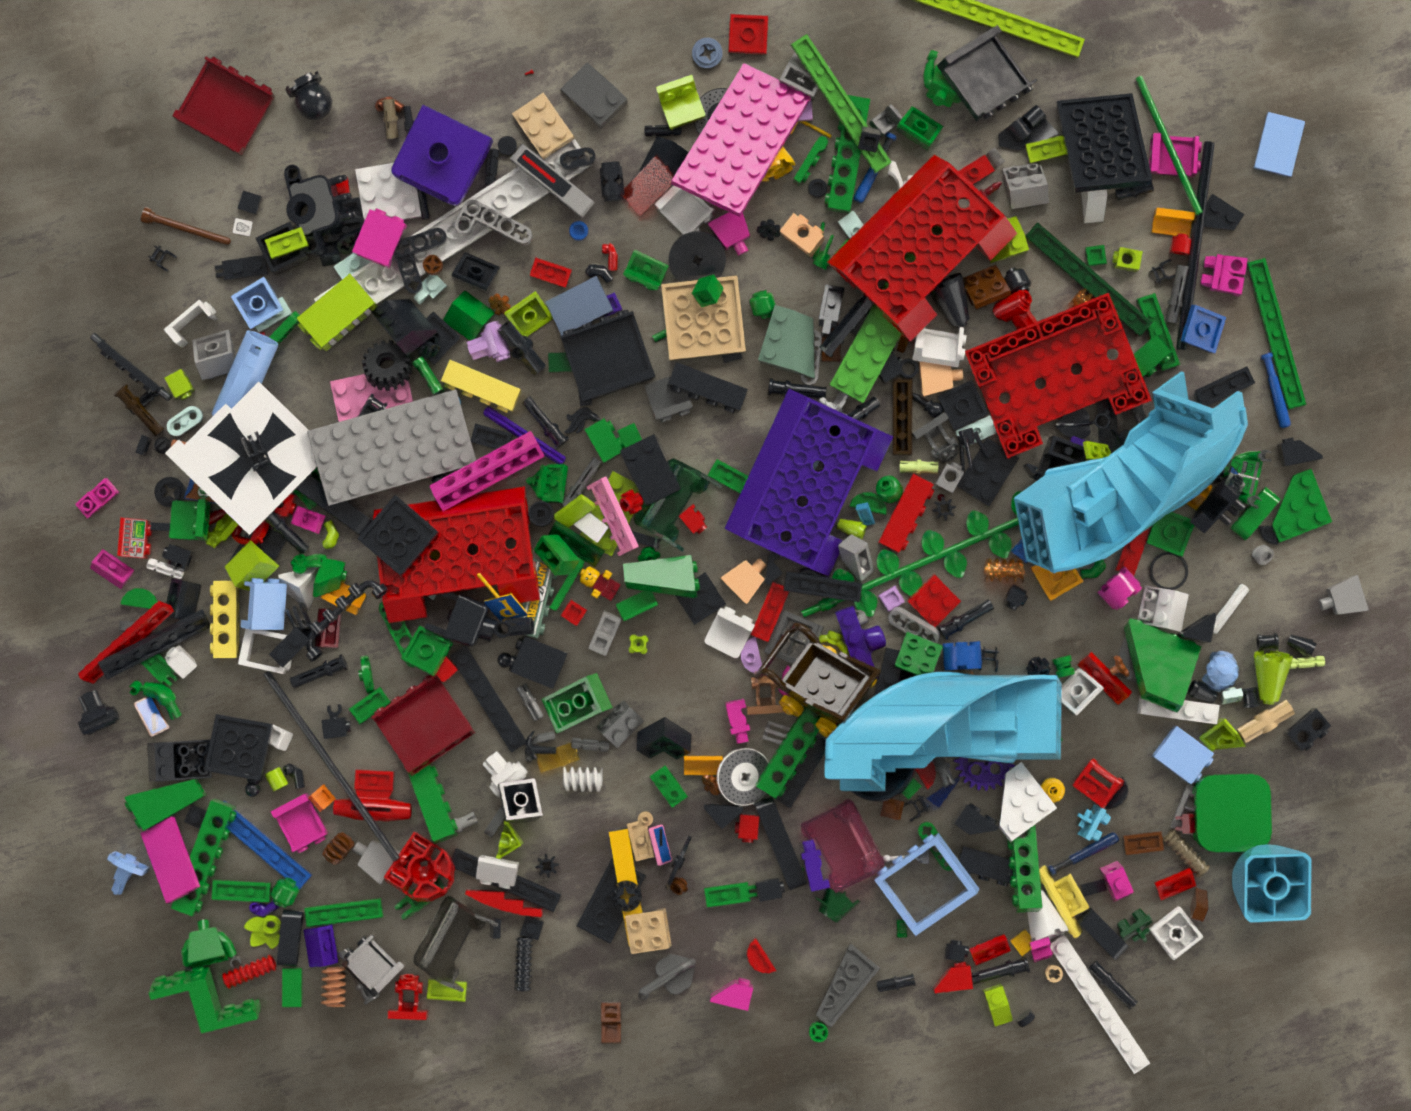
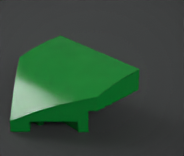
M542 464L540 470L532 477L529 476L525 481L542 501L547 503H563L568 466L565 464H548L547 466Z

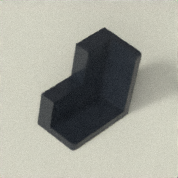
M663 717L637 732L636 751L649 759L665 752L678 760L691 753L692 735L668 718Z

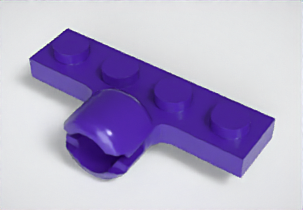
M853 606L835 612L850 656L874 667L871 653L886 646V639L880 626H874L866 630L862 629Z

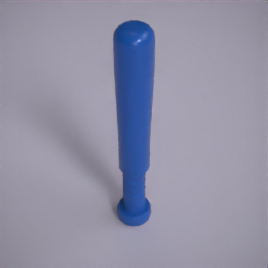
M1267 353L1261 355V359L1264 360L1268 372V382L1280 428H1286L1291 425L1278 376H1276L1271 358L1273 354Z

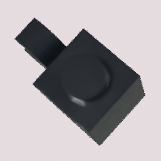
M338 704L337 712H333L331 705H328L327 712L330 719L321 720L324 739L349 736V732H351L350 720L347 721V717L338 718L342 712V705Z

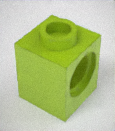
M1119 247L1117 252L1114 251L1112 263H1115L1114 268L1132 272L1139 271L1143 251ZM1123 255L1130 256V264H1125L1122 261Z
M182 369L165 377L172 394L178 400H185L191 397V393L195 391L187 374Z

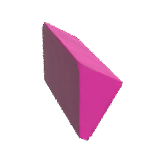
M104 549L94 558L90 566L91 570L119 589L124 587L134 572L132 568Z

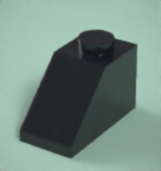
M1293 437L1282 439V443L1277 445L1282 467L1323 459L1322 454L1301 440L1294 441Z

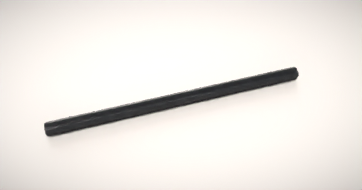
M1205 141L1203 145L1196 197L1203 213L1195 215L1193 220L1192 241L1187 264L1189 269L1185 281L1176 346L1179 350H1186L1188 344L1180 340L1191 305L1194 302L1215 143L1212 141Z

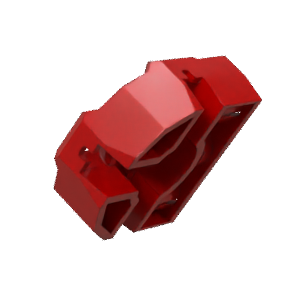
M413 832L399 853L400 859L393 862L384 876V881L417 902H432L446 895L454 883L455 866L446 850L440 848L418 832ZM435 849L439 850L440 854L436 860H432L430 857ZM427 861L428 866L422 867L420 863ZM439 875L448 880L447 886L443 890L434 884ZM414 882L418 887L411 895L407 891Z

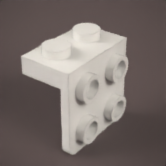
M725 606L724 609L720 608L704 641L707 645L733 658H738L755 625L752 624L753 620L745 615H742L740 618L734 615L735 610Z

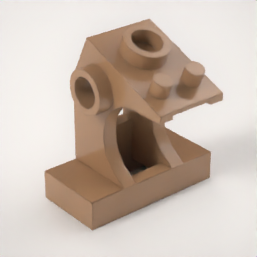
M766 676L759 680L751 677L752 689H756V706H747V714L785 713L780 704L776 705L775 688H778L776 684ZM759 686H771V697L760 698Z

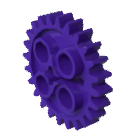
M963 757L953 760V762L958 763V766L954 769L961 771L957 776L965 777L962 782L970 781L969 787L971 788L976 784V790H980L981 786H983L984 791L988 790L989 785L994 790L996 783L1002 786L1001 780H1005V774L1010 771L1009 768L1015 767L1012 763L985 761V765L984 762L980 761L968 762L969 758ZM994 763L999 767L996 774H992L990 771V767ZM974 764H977L980 768L977 775H973L971 772V767Z

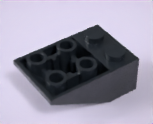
M210 739L147 743L149 781L212 778L211 772L204 771Z

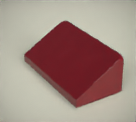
M318 609L317 620L319 623L324 619L322 613L327 609ZM341 614L333 623L325 628L321 635L315 638V646L338 648Z

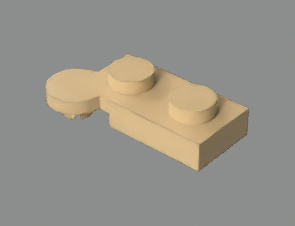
M647 811L639 814L638 821L627 823L636 861L655 857L648 831V826L653 822V816Z

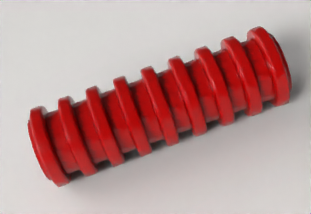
M267 955V958L262 957V960L252 961L250 965L247 963L245 967L240 966L239 969L230 970L227 974L223 973L222 979L226 988L231 989V986L236 987L238 983L241 985L243 981L246 983L248 979L253 980L254 977L263 976L266 972L270 973L271 970L276 971L277 966L273 956Z

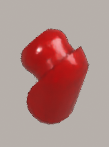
M611 243L603 244L602 253L608 254V270L615 271L618 265V254L615 247Z

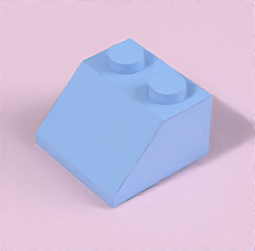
M265 277L231 296L250 330L284 310Z

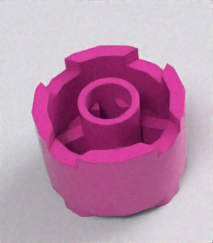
M1126 567L1121 568V572L1118 575H1113L1101 587V590L1097 591L1103 600L1115 610L1125 606L1129 602L1127 598L1136 595L1142 589L1141 583Z

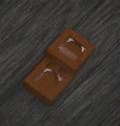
M621 1002L601 1003V1043L621 1044Z

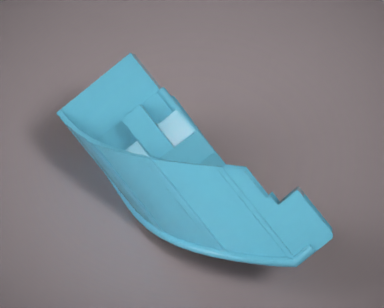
M1181 371L1152 392L1155 409L1148 413L1149 417L1129 431L1124 445L1104 458L1048 469L1042 478L1014 497L1026 561L1056 573L1072 570L1105 559L1131 542L1166 514L1182 507L1198 496L1224 470L1242 441L1248 425L1242 392L1236 391L1215 408L1207 407L1188 399L1185 374Z
M931 672L902 680L876 694L849 716L845 723L842 722L827 737L825 742V778L840 779L841 791H885L886 772H895V768H925L935 757H963L1004 763H1014L1015 760H1061L1062 683L1057 675H972L957 672Z

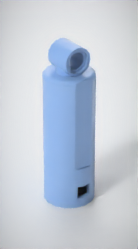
M250 330L246 331L214 405L212 416L225 404L232 409L258 382L262 384L278 348L276 341L263 334Z

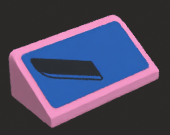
M663 825L649 827L648 831L657 865L661 866L671 862L672 857Z

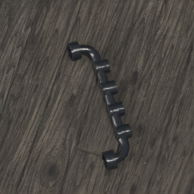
M366 580L360 585L354 583L348 588L350 594L347 597L343 595L335 601L337 607L334 610L331 608L327 609L322 613L324 619L320 623L317 620L309 626L311 632L307 637L310 641L305 645V648L308 652L306 657L310 662L317 660L323 654L318 646L313 647V640L321 635L325 628L333 623L343 611L347 610L355 599L363 595L367 588L373 589L371 593L376 599L384 596L388 592V588L384 583L379 585L373 580Z

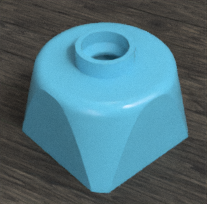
M1270 844L1257 845L1245 851L1237 860L1232 872L1233 891L1244 917L1249 922L1306 920L1311 915V858L1304 852Z

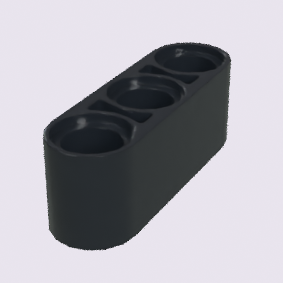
M1091 907L1077 920L1114 960H1117L1129 948Z
M283 910L277 965L297 967L303 911Z

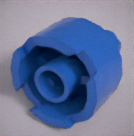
M980 641L969 642L970 646H968V642H956L955 646L954 643H943L944 670L982 668Z

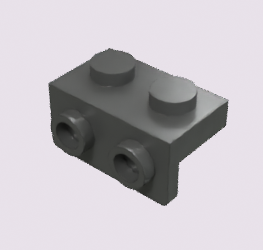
M622 701L614 707L607 717L600 721L597 729L618 748L644 720L625 701Z

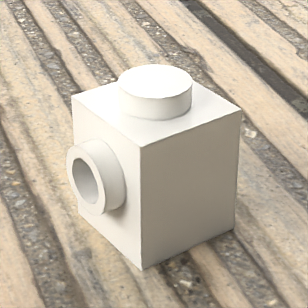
M180 645L176 648H171L166 654L167 664L182 679L197 667L195 660Z

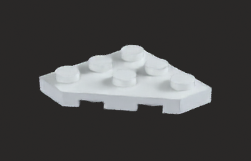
M1022 762L1005 774L999 828L1010 842L1057 809Z

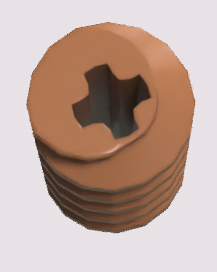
M329 966L327 969L322 970L321 973L326 974L327 977L321 978V981L327 982V984L321 986V988L327 990V992L321 994L322 997L326 998L321 1004L327 1007H345L344 1004L340 1003L346 1000L345 997L341 996L346 990L340 988L346 985L345 981L340 980L346 977V974L341 972L346 970L345 967Z

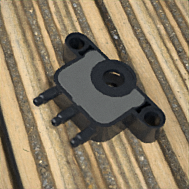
M292 164L284 170V177L290 197L286 213L288 218L297 224V228L302 227L308 243V247L303 248V250L312 256L319 257L325 251L323 236L338 231L343 226L344 221L356 216L354 210L343 213L341 202L352 198L351 193L338 195L336 184L346 181L347 176L344 174L329 179L323 175H316L308 178L302 168ZM298 171L297 177L293 179V174ZM308 205V212L301 216L302 208ZM316 243V248L312 251L311 246Z

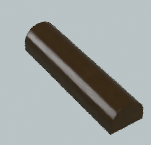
M893 379V455L912 456L913 379Z

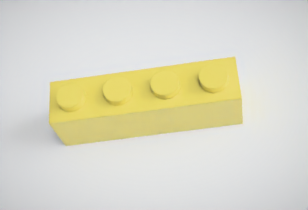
M449 360L441 382L445 383V388L450 390L457 388L462 391V395L469 398L476 396L480 398L479 402L488 406L493 403L498 406V410L508 413V410L513 412L521 394V389L452 360Z

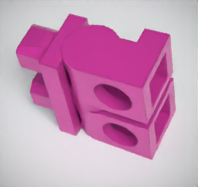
M1217 254L1215 257L1206 256L1203 267L1213 269L1212 275L1202 274L1200 285L1209 287L1210 291L1240 297L1242 295L1243 277L1246 272L1248 258Z
M744 698L725 702L731 724V735L735 734L737 744L748 742L746 731H749L750 727L746 722L745 715L741 711L742 708H746Z

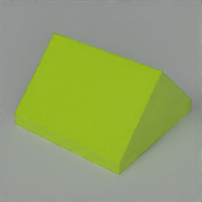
M536 291L504 313L520 334L527 337L553 319L550 311Z
M251 540L225 565V569L234 586L250 591V586H245V581L252 582V578L264 579V582L279 567Z

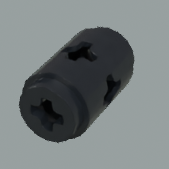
M620 162L601 163L600 179L604 202L622 201L625 191L623 170ZM619 178L621 179L620 184L616 182L617 180H619ZM606 179L608 183L604 185L603 181Z

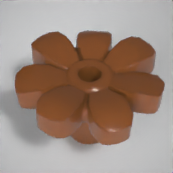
M496 293L488 299L490 307L493 310L496 309L495 314L498 316L501 314L505 315L504 313L511 308V305L507 303L509 297L506 295L501 298Z
M1117 655L1114 656L1116 666L1109 669L1111 674L1114 676L1120 672L1126 678L1129 677V671L1125 667L1122 658Z
M707 774L703 775L702 783L706 785L704 789L707 792L710 791L712 795H719L717 775L715 777L713 775L710 777Z

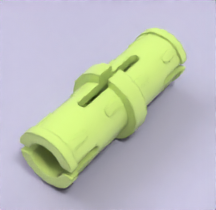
M900 460L899 473L908 472L917 473V475H921V473L938 474V462Z

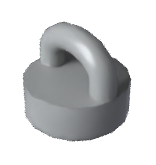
M1266 545L1258 546L1252 552V557L1259 565L1268 564L1274 555L1273 550Z

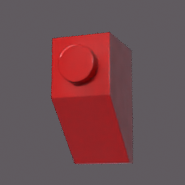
M965 961L954 962V966H949L934 985L933 992L943 993L973 989L971 966L966 964Z

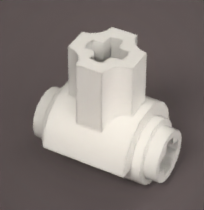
M497 751L483 763V766L492 775V785L489 787L498 798H500L499 783L523 780L528 773L519 761L513 764L510 761L507 763Z

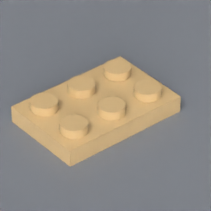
M544 93L512 113L543 160L575 139Z

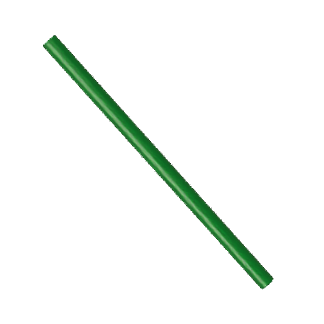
M1138 76L1135 80L1159 133H1161L1163 143L1195 215H1200L1203 211L1143 76Z

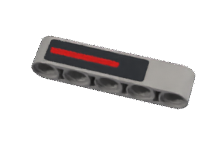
M521 144L510 158L513 163L580 217L583 218L593 206V200L524 144Z

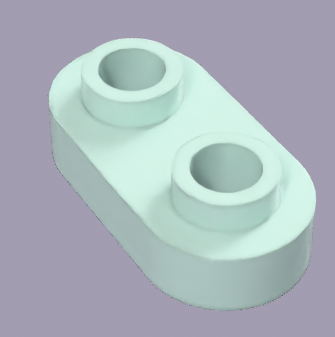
M195 406L185 408L168 421V432L173 436H182L202 421V411ZM192 413H196L197 415L194 420L190 418V415ZM180 424L181 428L176 431L174 426Z

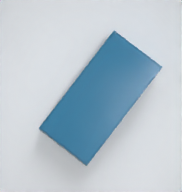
M868 502L857 504L856 511L861 522L866 526L875 524Z

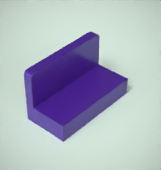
M332 925L303 930L309 967H322L339 963Z

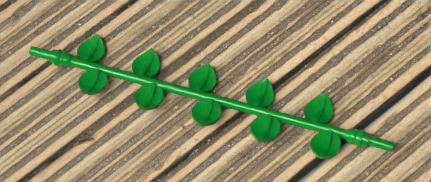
M1022 491L1015 492L1011 499V508L1016 515L1014 497ZM972 510L967 516L966 527L969 533L974 535L973 537L943 549L944 539L941 534L927 530L922 536L921 546L929 556L899 568L898 556L892 551L882 549L877 556L876 565L884 575L862 585L860 602H854L857 610L864 611L868 617L874 616L877 607V597L874 593L867 590L897 577H900L899 586L903 592L912 596L922 586V578L914 570L941 558H944V567L951 575L962 578L966 570L967 560L962 553L957 551L989 538V548L995 555L1004 559L1008 558L1012 541L1007 534L1001 532L1019 525L1018 517L988 530L989 520L987 516L979 511ZM843 569L835 570L832 578L854 581L853 575ZM822 598L821 601H818V604L801 612L805 618L821 610L822 612L829 611L844 600Z

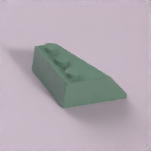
M775 305L758 358L759 362L815 379L814 319L794 310Z

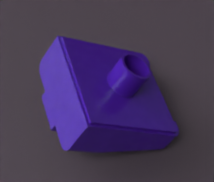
M422 105L392 165L391 172L396 179L452 206H459L478 174L493 144V140L481 132Z

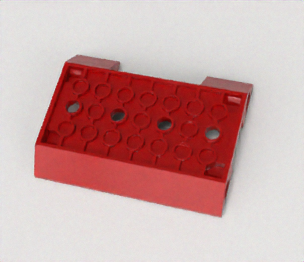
M933 155L827 263L854 289L857 287L883 312L882 316L911 342L937 316L925 297L976 246L991 261L1017 235V232L1006 216L956 168L944 159ZM966 199L969 202V206L961 208L958 205V201ZM934 226H939L942 229V234L936 236L932 233L931 229ZM907 253H912L915 256V261L909 263L905 260L904 256ZM885 280L889 287L886 290H881L878 288L877 283Z
M1109 293L965 351L1007 458L1043 444L1037 426L1109 398L1115 415L1152 401ZM1110 349L1118 351V357L1115 360H1110L1107 357V352ZM1076 363L1082 366V372L1078 375L1071 372L1072 365ZM1038 378L1046 380L1045 388L1038 389L1035 382ZM1004 392L1009 393L1011 397L1010 401L1006 404L1000 401V395Z
M525 486L474 494L445 511H442L436 500L409 504L410 508L440 533L402 577L377 556L380 584L384 583L388 588V592L382 596V601L389 623L427 618L424 596L486 587L477 576L478 573L491 586L497 585L500 596L512 593L519 603L541 600L536 563L533 560L530 540V519ZM382 509L374 510L373 520ZM515 539L516 546L513 549H508L506 547L507 540ZM477 545L478 552L475 555H470L468 553L469 546ZM437 550L440 552V558L433 561L430 558V554L432 551Z

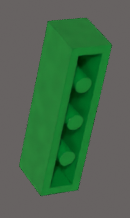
M429 764L413 776L408 773L432 841L437 844L457 836L456 830H458L455 819L450 817L449 812H452L449 802H445L443 798L445 790L442 783L438 784L436 777L439 774L436 766Z

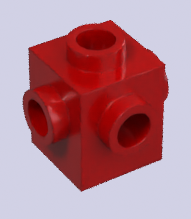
M289 494L282 501L284 506L280 508L279 505L274 512L280 517L285 516L289 518L290 514L293 515L297 504L294 503L297 496Z

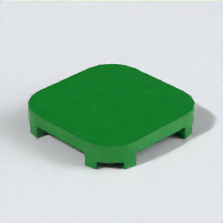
M1209 774L1198 780L1192 790L1195 814V833H1193V836L1200 847L1212 852H1245L1254 846L1267 845L1272 834L1271 791L1269 784L1264 778L1255 774Z

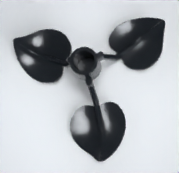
M1112 405L1105 413L1098 414L1093 421H1089V413L1082 408L1062 416L1056 423V427L1064 435L1070 438L1075 436L1080 439L1090 435V425L1095 424L1100 429L1107 428L1116 436L1108 443L1111 453L1124 445L1130 431L1125 429L1118 434L1110 427L1112 419L1109 413L1113 409Z

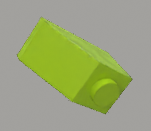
M998 984L983 989L994 1026L1013 1021L1003 986Z

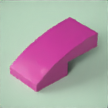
M1049 937L1030 942L1034 963L1052 957Z

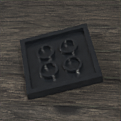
M394 495L357 539L402 577L440 532L398 496Z
M216 714L204 771L262 782L273 724Z

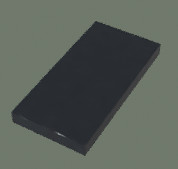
M613 857L577 924V927L611 944L624 919L623 911L617 909L611 901V891L617 884ZM635 870L637 883L640 888L646 875Z

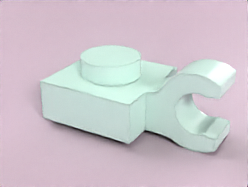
M429 275L422 282L423 290L414 296V300L420 305L428 296L434 299L447 285L437 275Z

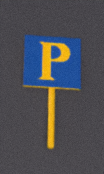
M480 573L477 574L479 579L495 596V598L484 600V603L499 621L506 617L519 618L528 615V612L512 593L499 596Z

